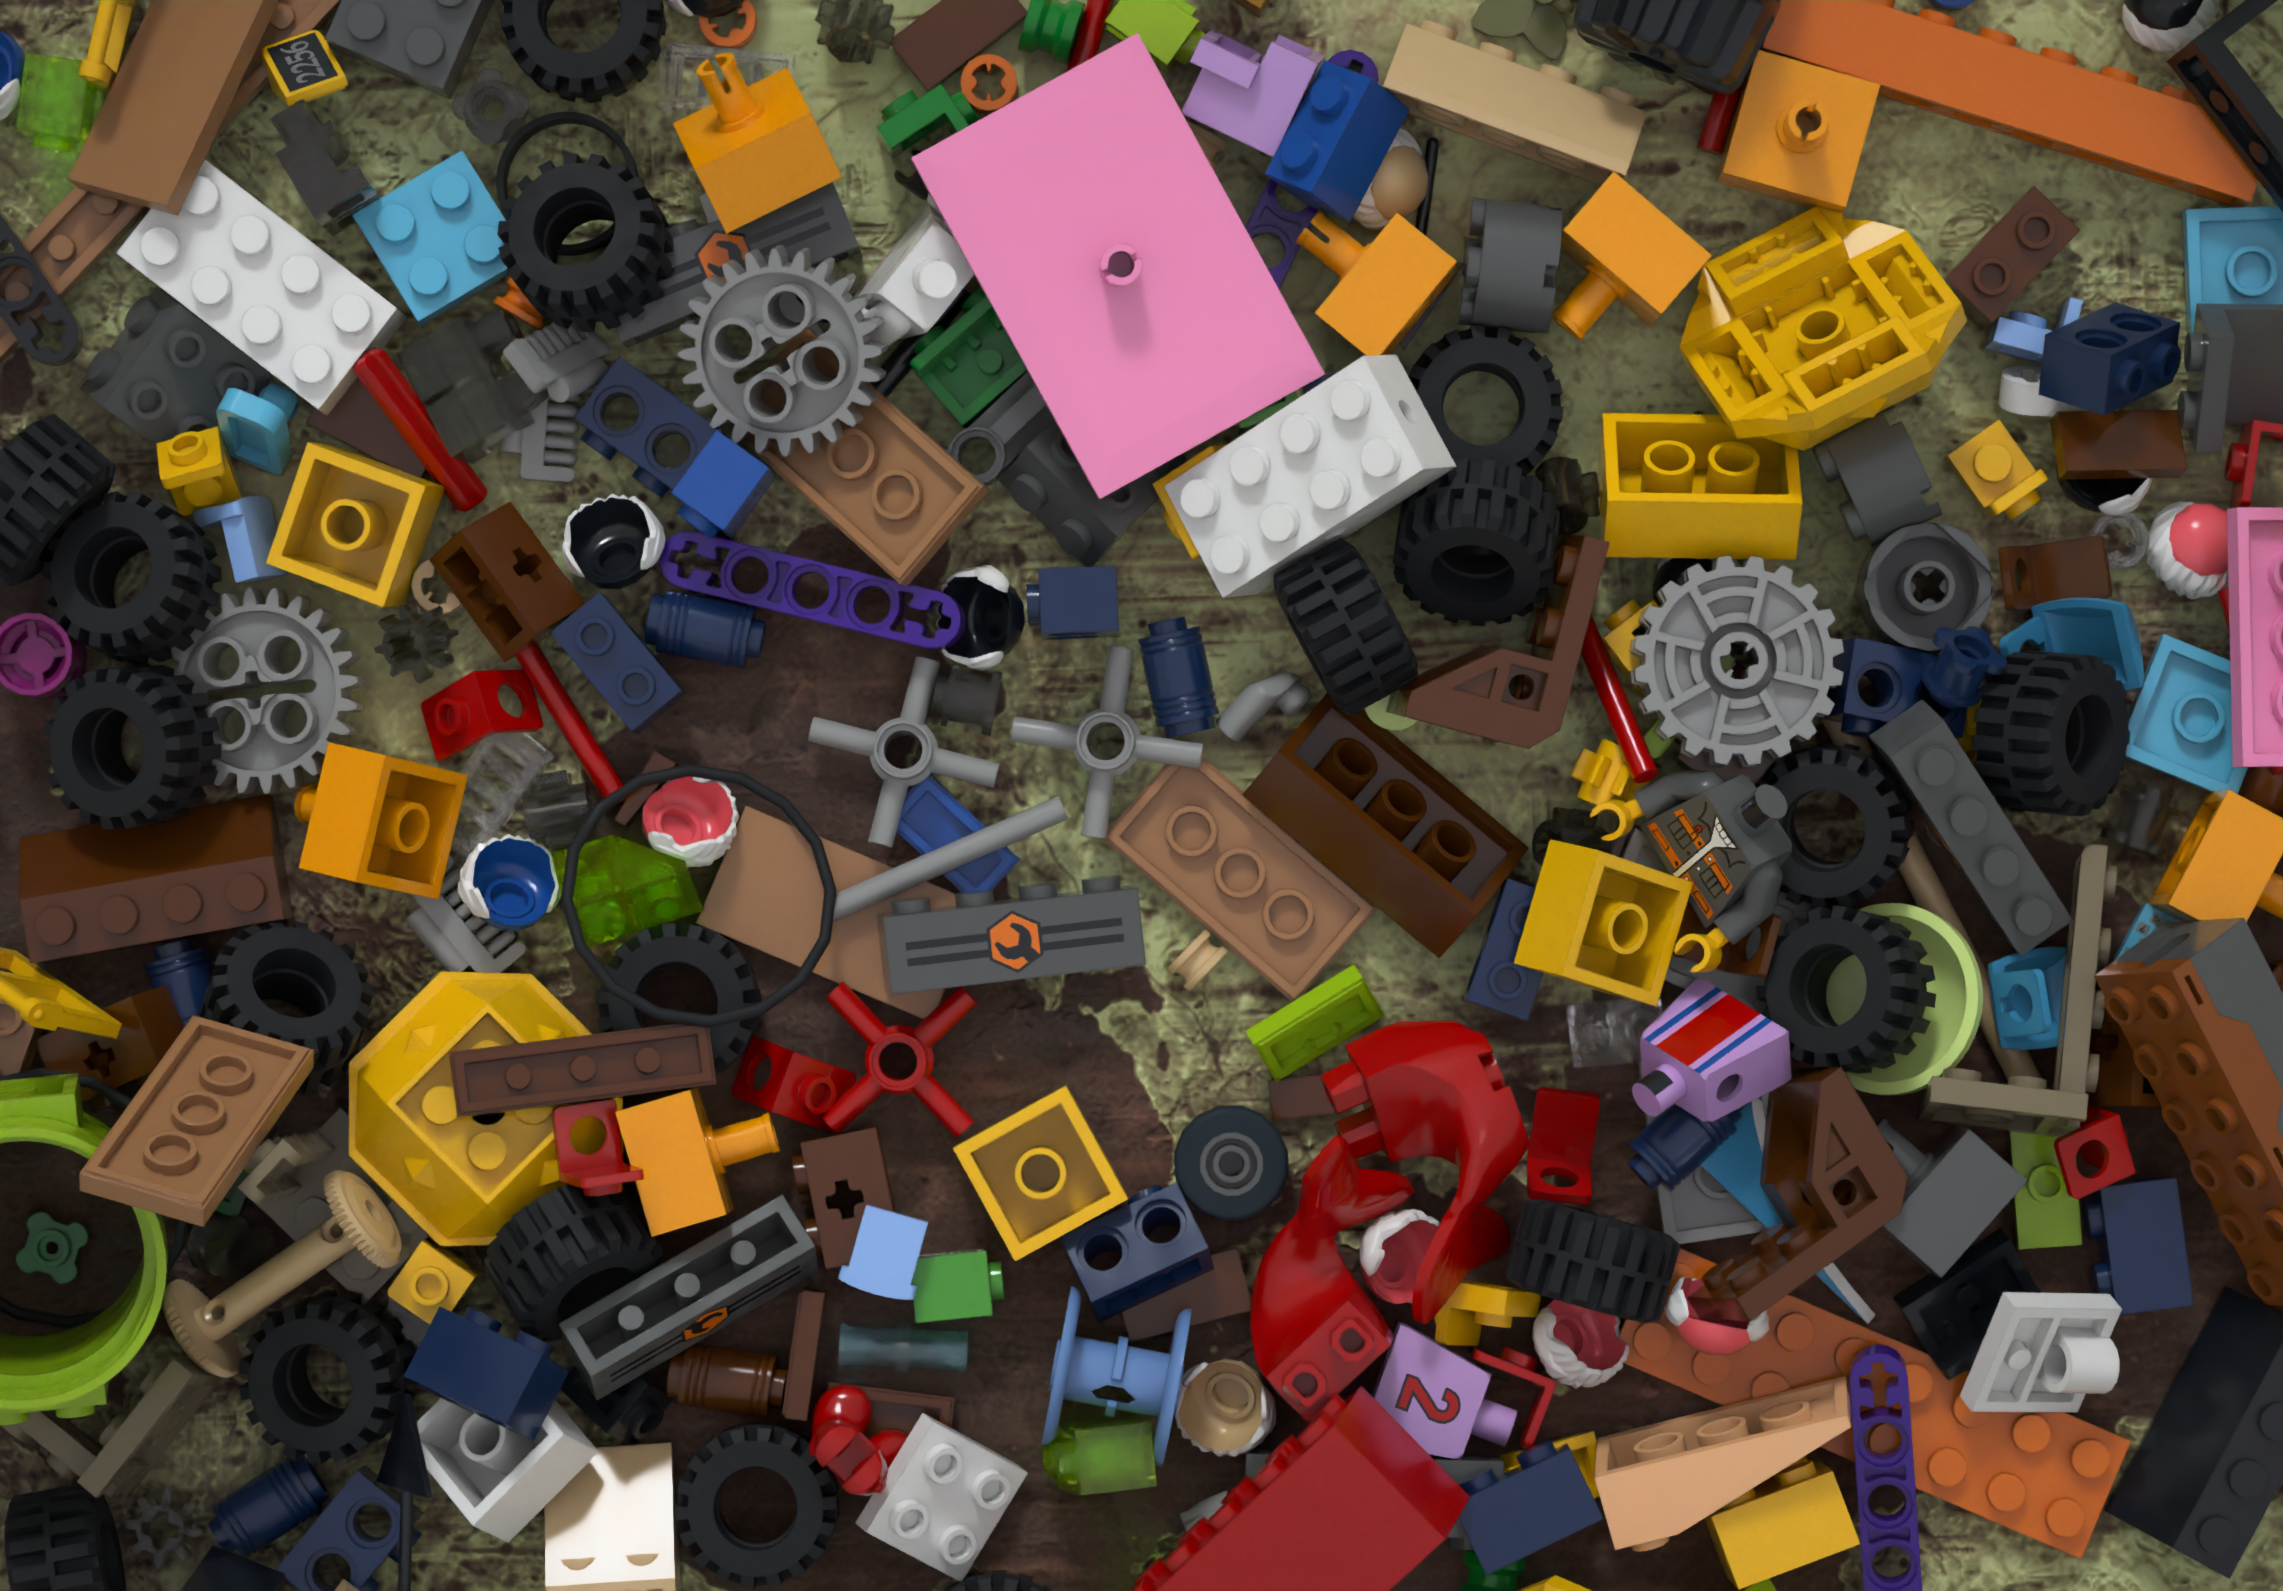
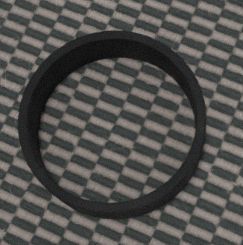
M556 112L538 117L527 123L513 135L499 160L496 188L502 211L507 220H510L503 207L508 199L507 179L511 163L521 146L541 130L560 124H580L594 128L604 133L617 144L625 157L628 169L634 178L636 176L639 178L637 166L630 150L622 138L610 126L590 115L578 112ZM615 222L605 232L591 240L577 244H561L558 255H583L603 248L612 240Z

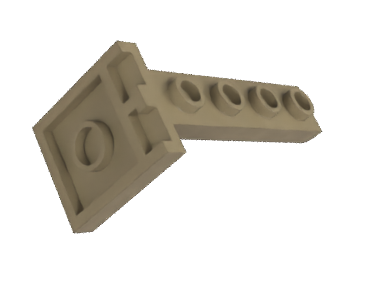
M2092 844L2085 847L2073 867L2069 910L2073 921L2068 924L2053 1090L2046 1089L2047 1081L2037 1077L2009 1076L2006 1085L1982 1082V1073L1978 1071L1947 1068L1943 1070V1077L1932 1076L1926 1088L1920 1094L1917 1121L2061 1137L2080 1128V1121H2086L2089 1094H2085V1092L2095 1093L2100 1062L2099 1054L2089 1053L2091 1029H2101L2105 1011V996L2102 991L2095 990L2096 979L2094 975H2096L2097 966H2107L2111 946V928L2101 927L2103 903H2113L2117 881V866L2106 865L2108 846Z
M340 1107L318 1131L300 1135L295 1132L291 1136L286 1134L282 1138L277 1136L273 1140L270 1138L266 1139L257 1148L245 1166L244 1170L249 1175L238 1188L296 1242L333 1216L332 1210L329 1207L330 1204L327 1202V1197L324 1194L326 1192L323 1189V1180L328 1173L334 1170H342L353 1173L365 1181L382 1200L398 1228L402 1244L399 1262L389 1269L377 1267L371 1260L368 1261L367 1257L363 1256L361 1251H358L357 1247H355L324 1268L345 1289L362 1294L361 1304L364 1305L370 1302L402 1268L421 1241L430 1237L348 1157L349 1112L344 1107Z
M173 1358L169 1364L165 1361L160 1362L141 1383L138 1391L144 1396L129 1415L124 1412L117 1415L101 1434L98 1442L104 1446L103 1448L67 1418L56 1417L55 1410L29 1412V1420L18 1424L1 1426L24 1443H28L33 1438L51 1453L46 1459L50 1467L67 1480L79 1483L94 1497L100 1498L103 1493L109 1497H117L120 1492L126 1497H130L223 1377L207 1373L193 1362L192 1359Z

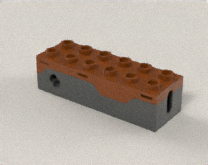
M2244 918L2167 922L2094 975L2105 996L2104 1003L2108 1013L2119 1023L2133 1050V1060L2136 1067L2148 1079L2162 1106V1116L2165 1123L2177 1135L2191 1162L2190 1169L2194 1179L2205 1189L2218 1214L2222 1233L2234 1245L2247 1270V1280L2250 1287L2262 1299L2264 1305L2283 1306V993Z

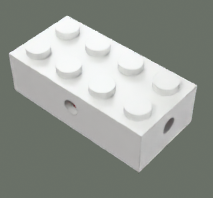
M205 159L179 215L150 209L117 251L119 256L327 416L356 378H358L353 371L355 362L365 352L373 348L383 349L407 318L398 308Z
M1397 354L1366 355L1360 357L1166 484L1164 488L1222 598L1260 593L1274 584V574L1341 538H1346L1457 466Z

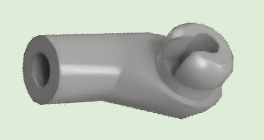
M1284 671L1247 686L1216 719V723L1224 734L1232 740L1239 742L1275 704L1280 707L1286 716L1294 717L1311 699V692L1297 681L1300 678L1298 675Z

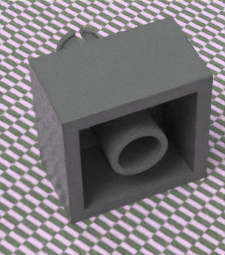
M1882 1117L1875 1124L1908 1178L1901 1213L1878 1230L1925 1272L1942 1278L2026 1184L2027 1180L1968 1128L1952 1125L1930 1151L1924 1155L1890 1125L1885 1117Z

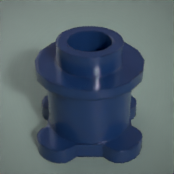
M1969 626L1966 630H1952L1947 627H1939L1932 640L1941 651L1936 661L1930 662L1925 667L1922 680L1929 690L1931 697L1945 707L1959 709L1976 706L1982 700L1981 692L1984 688L1982 684L1988 672L1994 675L2001 674L2007 665V659L1991 645L1989 634L1978 627Z

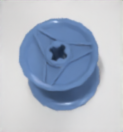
M1071 1286L1061 1340L1058 1339L1048 1389L1051 1391L1041 1445L1050 1444L1056 1437L1063 1400L1105 1407L1104 1416L1114 1417L1115 1410L1157 1417L1152 1445V1460L1157 1466L1162 1468L1173 1415L1176 1413L1185 1366L1183 1361L1192 1309L1182 1310L1178 1314L1169 1354L1128 1346L1129 1338L1119 1336L1118 1344L1075 1336L1082 1298L1080 1291ZM1106 1385L1125 1389L1133 1398L1129 1401L1096 1395L1093 1390Z

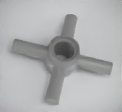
M1117 646L1108 647L1100 708L1084 716L1078 725L1014 717L1011 742L1072 750L1081 766L1090 772L1081 836L1106 839L1115 776L1127 772L1137 760L1201 769L1204 743L1141 735L1135 721L1125 713L1133 649ZM1106 725L1120 728L1125 738L1122 752L1111 760L1097 759L1092 754L1090 748V740L1093 733L1098 728Z
M915 657L900 718L884 723L876 732L815 716L812 720L808 741L869 756L875 772L883 779L868 838L869 843L887 848L893 847L908 787L923 782L932 773L991 788L995 786L1000 763L938 748L934 734L925 725L940 662ZM900 736L913 737L922 745L920 760L914 766L906 769L896 768L886 759L888 745L892 740Z

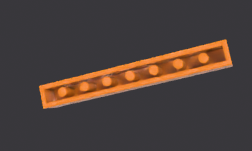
M1782 0L1776 18L1759 49L1881 84L1878 92L1879 96L2227 206L2245 207L2251 203L2258 183V179L2201 105H2198L2197 100L2190 91L2173 86H2163L2160 93L2137 86L2138 76L2118 68L2102 67L2100 74L2076 66L2078 61L2076 56L2058 49L2042 47L2039 54L2015 47L2017 42L2015 37L1998 30L1981 28L1979 35L1954 28L1955 18L1938 11L1920 9L1918 16L1894 9L1895 0Z

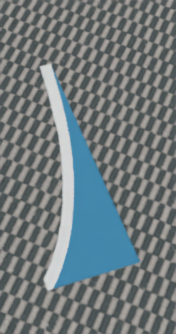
M1757 1098L1747 1103L1740 1111L1742 1118L1734 1124L1737 1131L1730 1135L1729 1139L1724 1141L1721 1146H1718V1149L1701 1166L1768 1229L1776 1224L1783 1223L1760 1185L1766 1122L1763 1102ZM1833 1262L1815 1274L1858 1316L1869 1324L1876 1314L1852 1288Z

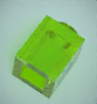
M26 53L16 130L27 138H33L32 148L55 153H71L72 143L84 145L93 126L97 88L88 80L78 76L81 60Z

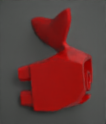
M1453 1020L1396 1022L1377 1029L1345 1045L1349 1062L1320 1075L1324 1092L1336 1115L1363 1104L1364 1110L1334 1123L1337 1135L1347 1140L1355 1159L1383 1150L1390 1162L1418 1156H1432L1443 1158L1459 1166L1456 1195L1439 1223L1419 1267L1414 1283L1412 1314L1413 1319L1422 1324L1429 1323L1435 1317L1468 1271L1492 1260L1510 1246L1511 1241L1506 1222L1497 1211L1485 1206L1483 1203L1518 1165L1530 1145L1511 1088L1505 1085L1498 1064L1491 1054L1493 1049L1484 1034Z
M1338 1135L1321 1150L1303 1175L1297 1214L1278 1232L1263 1254L1253 1283L1251 1297L1250 1330L1258 1367L1262 1375L1283 1400L1307 1423L1311 1416L1335 1393L1339 1394L1389 1348L1394 1337L1381 1312L1363 1291L1345 1265L1338 1252L1334 1238L1340 1230L1379 1218L1392 1211L1415 1192L1407 1176L1394 1172L1359 1168L1347 1140Z

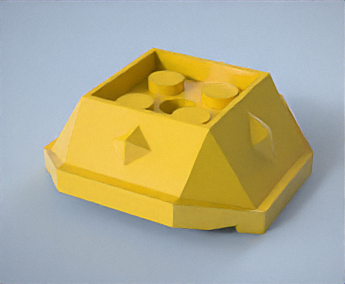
M1815 206L1704 264L1697 286L1699 295L1688 316L1679 348L1686 366L1737 439L1762 437L1805 451L1930 387L1945 351L1963 328L1967 319L1960 300L1907 230L1875 221L1845 219L1843 212Z
M441 971L349 1062L348 1157L439 1247L489 1246L497 1238L496 1234L503 1225L509 1222L522 1208L542 1195L567 1184L559 1181L552 1121V1110L557 1106L505 1112L501 1120L491 1125L477 1123L472 1117L457 1118L449 1052L591 1035L592 1033L532 974ZM623 1097L611 1099L616 1102L617 1111L623 1110ZM585 1116L578 1119L570 1130V1142L573 1148L581 1154L595 1152L604 1141V1127L593 1116ZM620 1131L621 1147H622V1154H623V1153H624V1145H623L622 1134H621V1131Z

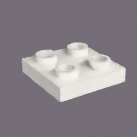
M2003 1292L1963 1386L1960 1398L1971 1412H2078L2086 1393L2106 1394L2117 1383L2120 1372V1359L2118 1350L2110 1336L2122 1308L2110 1294Z
M922 1413L888 1468L886 1488L881 1493H874L855 1523L868 1534L962 1582L1028 1472L1011 1460Z

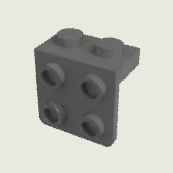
M155 287L149 296L140 298L130 308L124 320L125 329L112 347L104 348L91 361L86 372L87 380L81 387V390L104 409L156 445V443L170 440L184 432H199L217 426L219 428L216 410L227 389L237 388L259 397L261 390L269 384L271 373L158 287Z
M2197 304L2193 333H2187L2184 345V364L2186 371L2189 372L2187 391H2180L2177 410L2180 428L2188 430L2195 453H2221L2225 424H2245L2252 420L2283 424V304Z
M1054 420L1025 447L1000 478L999 482L1010 491L1013 499L1021 508L1031 512L1056 537L1063 550L1075 556L1085 567H1093L1105 556L1123 533L1159 499L1152 484L1188 460L1181 454L1098 500Z

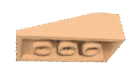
M1846 1376L1598 1437L1594 1479L1615 1550L1631 1546L1633 1551L1642 1552L1663 1546L1669 1541L1670 1536L1680 1534L1851 1428L1850 1391Z

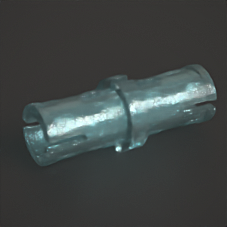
M898 1322V1329L857 1327L840 1324L838 1366L846 1364L895 1367V1374H908L909 1368L959 1370V1372H966L968 1331L911 1329V1323Z

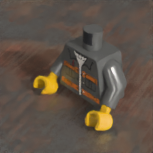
M1677 770L1634 791L1636 798L1628 802L1613 799L1597 805L1592 810L1590 818L1605 812L1607 809L1616 812L1620 820L1617 831L1600 838L1605 841H1611L1628 834L1634 826L1635 819L1643 815L1646 816L1648 821L1640 826L1641 830L1669 873L1693 882L1688 902L1704 927L1708 928L1714 924L1717 926L1707 935L1687 934L1680 938L1675 945V955H1684L1691 951L1697 943H1700L1704 948L1703 960L1695 965L1690 972L1705 973L1711 972L1720 964L1722 959L1721 947L1729 941L1734 946L1775 911L1783 878L1780 867L1792 853V842L1778 822L1786 815L1788 806L1780 790L1768 784L1760 785L1756 788L1752 780L1743 774L1725 782L1718 773L1713 771Z

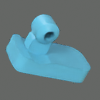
M274 382L263 388L259 397L237 388H228L216 410L221 437L228 454L271 474L281 476L293 455V451L290 450L291 438L287 422L297 413L299 407L297 393Z

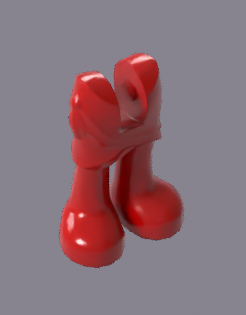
M841 1384L831 1387L824 1392L813 1407L810 1427L812 1439L809 1445V1453L817 1459L822 1468L827 1466L836 1475L842 1484L841 1487L846 1492L861 1496L881 1493L887 1486L888 1468L908 1435L900 1430H883L867 1439L863 1433L872 1418V1402L867 1393L856 1385Z

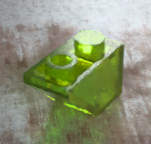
M613 834L585 843L579 852L573 900L588 947L703 911L701 900L684 860ZM568 848L551 853L560 894H562Z
M1133 1418L1059 1422L1055 1439L1050 1444L1042 1445V1461L1047 1478L1054 1477L1055 1487L1078 1495H1089L1157 1487L1151 1422Z

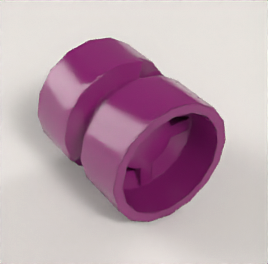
M22 613L11 617L0 626V682L11 691L33 698L54 699L66 695L65 686L74 679L82 678L86 671L87 650L85 644L68 635V630L60 624L58 625L51 616L41 613Z

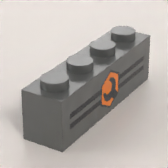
M831 182L727 234L720 220L699 227L697 219H692L668 228L667 230L673 238L674 251L666 253V256L672 263L669 277L658 276L656 280L663 290L655 301L646 296L640 302L645 311L635 319L632 318L629 312L619 316L621 326L615 328L621 343L628 348L678 328L687 321L700 319L701 317L692 311L688 303L696 296L711 299L702 282L711 275L727 282L723 274L722 265L731 259L736 260L746 270L745 254L753 249L758 248L768 264L771 249L778 245H784L789 263H792L798 251L803 248H809L811 252V267L815 269L829 257L835 259V263L862 253L834 183Z
M1920 700L1869 735L1997 933L2020 957L2073 921L1945 721L1926 702Z
M1113 875L1082 879V891L1057 894L1056 883H1041L1019 886V898L994 901L993 890H980L955 894L956 905L931 908L929 897L891 901L892 913L877 914L885 991L892 995L1146 965L1138 888L1129 885L1121 886L1120 876Z
M781 1195L559 1323L564 1349L597 1401L818 1272L815 1245L784 1196Z

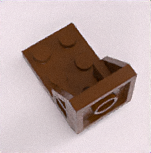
M1585 535L1561 536L1559 546L1557 545L1552 586L1549 587L1548 596L1544 600L1543 608L1535 606L1527 624L1525 643L1533 645L1530 655L1499 647L1477 646L1418 674V680L1390 694L1386 712L1530 749L1560 731L1610 542ZM1516 676L1518 678L1516 692L1514 695H1511L1509 684L1511 679Z
M1841 1067L1791 1070V1080L1769 1092L1760 1185L1783 1223L1776 1224L1757 1235L1751 1241L1754 1250L1736 1262L1733 1258L1725 1260L1712 1267L1701 1277L1704 1286L1687 1297L1700 1319L1753 1320L1901 1213L1908 1176ZM1802 1190L1805 1193L1811 1205L1807 1204L1802 1197Z

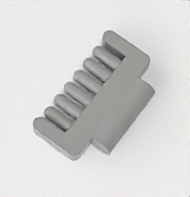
M574 322L571 323L568 329L552 323L550 327L545 326L542 330H537L533 334L527 335L525 339H514L503 350L506 359L532 392L538 393L547 388L549 396L559 403L565 402L598 385L609 371L607 364L601 360L609 353L608 347L595 331L581 332Z
M505 376L500 452L521 454L520 474L524 480L573 482L576 474L572 468L544 466V464L572 465L576 462V455L572 452L545 451L546 447L574 449L578 443L577 439L572 436L546 434L547 432L575 433L579 428L578 423L572 420L547 418L548 416L575 417L579 412V407L571 404L549 403V400L553 399L549 396L547 388L534 393L520 376ZM581 394L567 401H578L580 399Z
M451 856L448 858L445 874L454 867V859ZM461 869L453 870L443 879L439 900L411 894L421 907L408 916L405 922L447 972H465L471 966L475 972L503 973L525 955L526 946L521 942H516L494 959L493 957L515 939V933L506 930L484 947L483 945L501 930L488 924L474 935L473 932L485 922L480 917L474 915L464 923L463 920L472 913L464 903L454 911L453 907L462 901L458 894V888L447 897H443L445 893L458 884Z

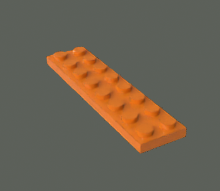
M1680 1248L1665 1304L1668 1295L1671 1294L1673 1287L1681 1277L1701 1280V1277L1712 1267L1716 1266L1717 1263ZM1789 1294L1767 1309L1770 1327L1763 1338L1752 1341L1740 1352L1726 1356L1708 1355L1693 1349L1682 1340L1675 1325L1666 1317L1664 1309L1658 1321L1642 1323L1623 1319L1618 1338L1629 1346V1354L1624 1364L1722 1406L1843 1376L1847 1378L1850 1391V1362L1858 1351L1874 1344L1887 1345L1895 1349L1904 1359L1908 1375L1915 1488L2080 1559L2084 1554L2131 1442L2126 1438L2065 1412H1971L1960 1398L1969 1371H1964L1955 1378L1947 1380L1927 1353ZM1881 1362L1872 1363L1870 1374L1860 1376V1379H1868L1872 1383L1874 1407H1887L1886 1379L1897 1376V1373H1887L1884 1363ZM1897 1403L1890 1407L1900 1409L1901 1404ZM1862 1405L1860 1406V1411L1863 1412L1871 1407ZM1851 1413V1428L1820 1447L1855 1462ZM1881 1422L1874 1424L1867 1430L1864 1435V1442L1869 1450L1879 1454H1886L1898 1447L1901 1442V1434L1895 1426Z

